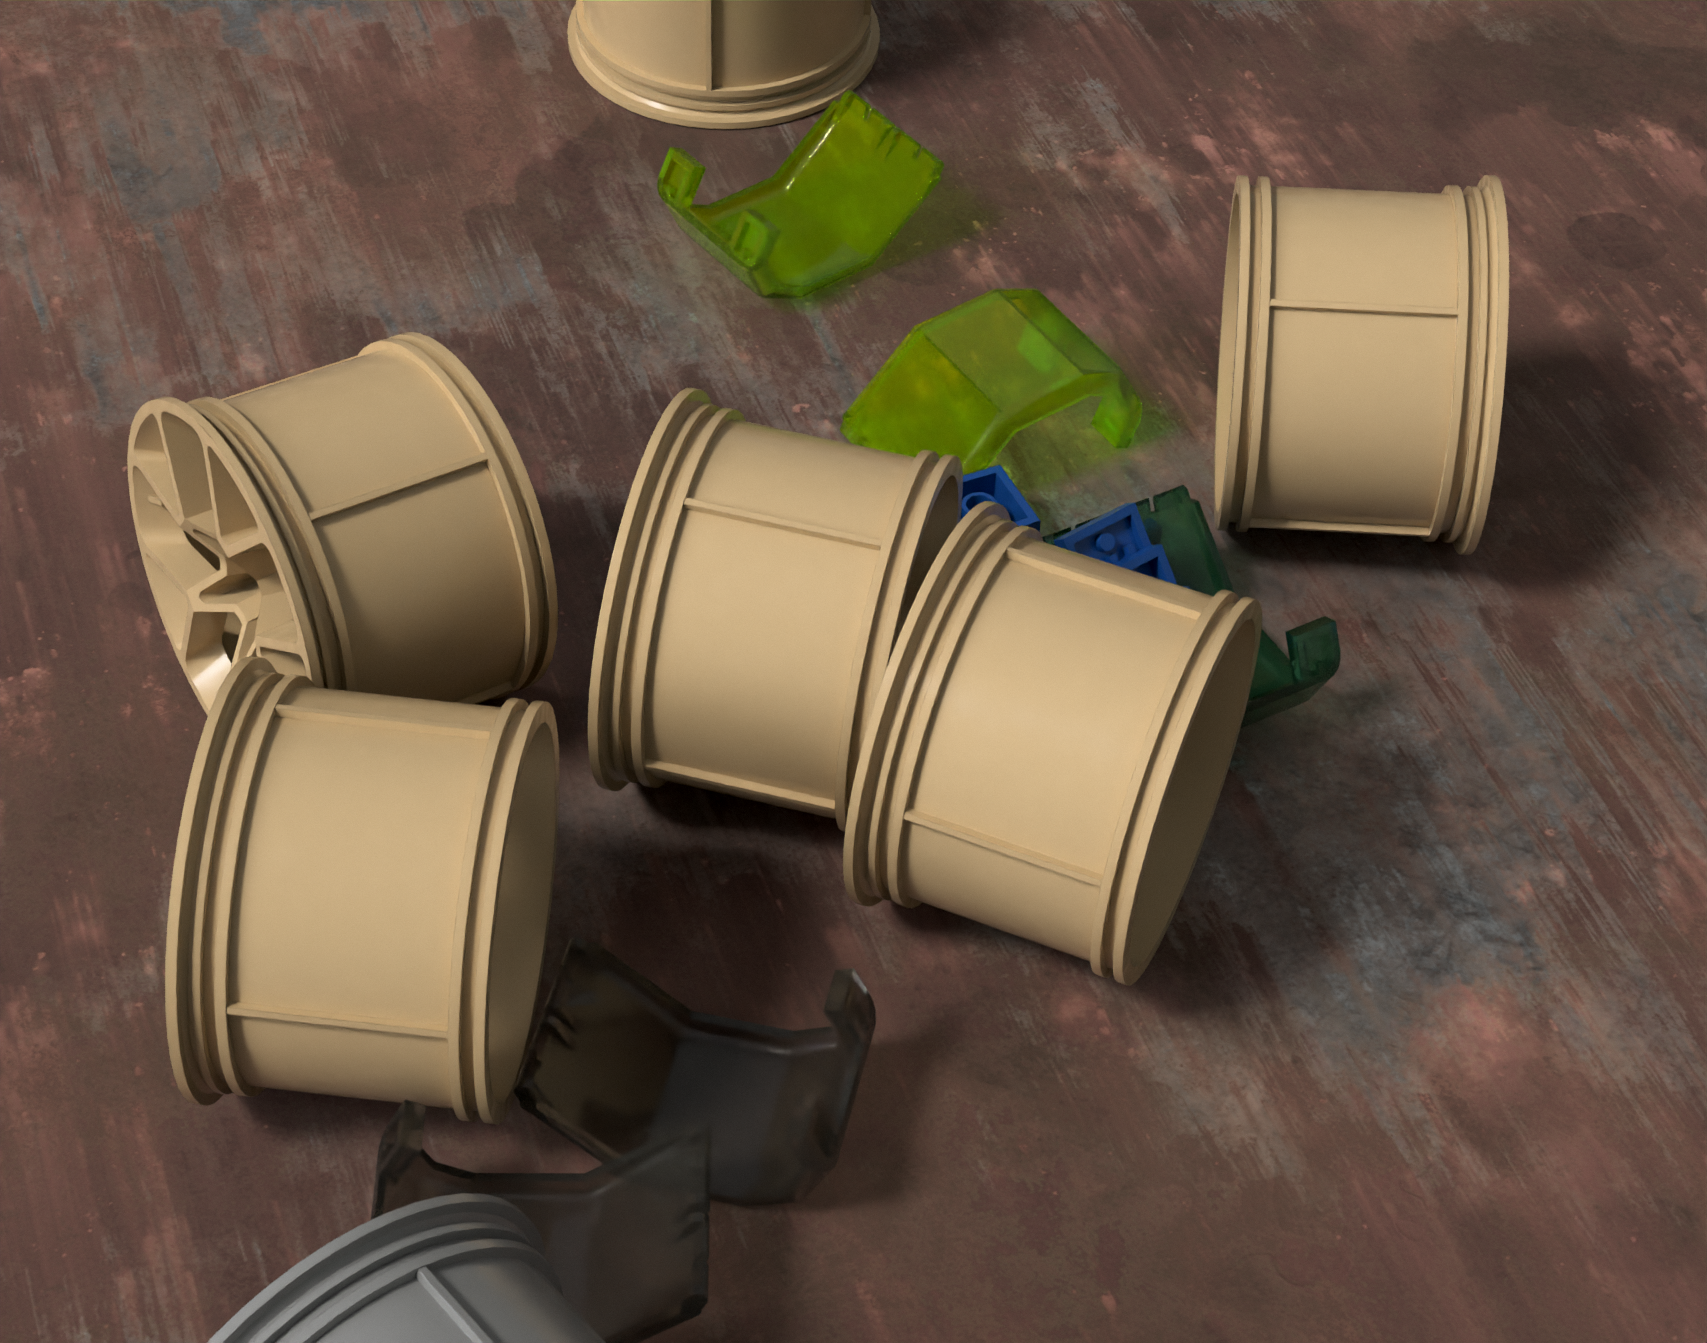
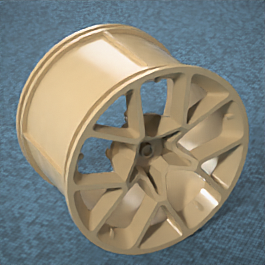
M576 0L568 21L567 37L569 52L579 73L595 90L612 102L642 116L670 124L705 129H745L780 124L811 115L829 107L852 92L865 79L876 61L880 45V27L877 15L871 5V0Z
M1484 175L1477 186H1467L1463 193L1458 185H1446L1441 194L1271 186L1270 179L1267 176H1258L1256 184L1250 185L1248 176H1237L1228 233L1218 362L1214 450V521L1217 531H1226L1229 522H1233L1237 532H1247L1248 528L1251 527L1420 536L1421 540L1426 542H1434L1440 536L1441 540L1445 543L1453 542L1454 548L1459 555H1470L1475 551L1486 520L1494 479L1502 417L1508 340V221L1503 187L1496 175Z
M401 333L370 343L357 356L220 400L213 397H202L185 403L177 398L165 396L146 402L135 414L128 440L127 464L129 494L137 540L148 581L167 635L179 663L207 716L227 674L237 662L248 656L267 659L277 673L284 674L285 676L290 674L306 676L317 688L475 705L530 687L538 682L546 673L556 645L558 601L554 564L541 510L517 447L494 404L468 368L441 343L421 333Z
M685 388L680 391L662 414L641 459L625 506L605 584L594 645L588 702V751L592 774L597 785L602 789L619 791L629 782H640L644 786L659 788L667 781L836 819L838 828L841 831H845L860 752L886 668L907 615L930 567L949 535L961 520L963 472L960 458L950 454H944L939 458L936 451L926 449L921 450L916 457L746 422L739 410L731 408L721 409L716 405H712L707 393L701 389Z
M984 501L977 504L957 524L930 567L897 639L872 710L855 773L845 828L843 874L849 898L853 902L867 907L874 906L882 900H893L896 904L906 908H914L921 903H925L1089 961L1095 975L1104 978L1114 975V979L1118 983L1127 986L1134 984L1149 965L1171 923L1212 820L1235 749L1252 685L1262 628L1261 603L1257 599L1243 597L1239 600L1238 595L1229 590H1220L1214 596L1046 543L1043 541L1040 532L1035 528L1019 526L1011 521L1010 515L1003 505L992 501Z
M248 656L242 658L233 666L219 688L211 706L196 751L178 833L169 900L165 957L167 1039L177 1086L189 1103L209 1106L217 1102L224 1094L234 1093L239 1096L254 1097L259 1095L265 1088L448 1108L454 1109L455 1115L461 1121L475 1122L481 1118L486 1124L499 1125L503 1122L516 1095L530 1042L543 971L553 893L559 812V742L556 718L553 707L549 702L535 700L528 705L524 699L510 698L506 700L502 707L317 688L306 676L295 674L285 676L284 674L277 673L273 665L265 658Z

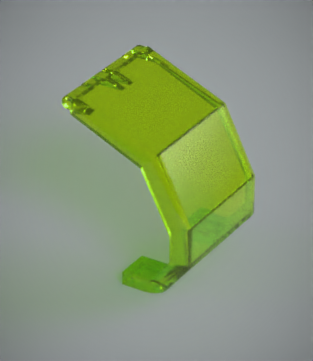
M848 90L842 95L840 101L833 100L772 177L709 205L692 204L706 167L683 148L670 147L659 173L657 189L679 228L756 295L769 299H802L873 266L941 181L942 177L940 175L944 168V163L925 147L921 150L920 143L901 128L896 127L892 121L875 108L871 110L869 103L852 90Z
M997 288L915 325L843 414L840 432L851 444L916 457L921 450L925 449L936 451L939 458L944 454L958 456L962 464L963 475L986 469L1016 432L1090 396H1103L1091 425L1115 448H1128L1140 423L1143 406L1140 397L1122 369L1039 290L1035 288Z

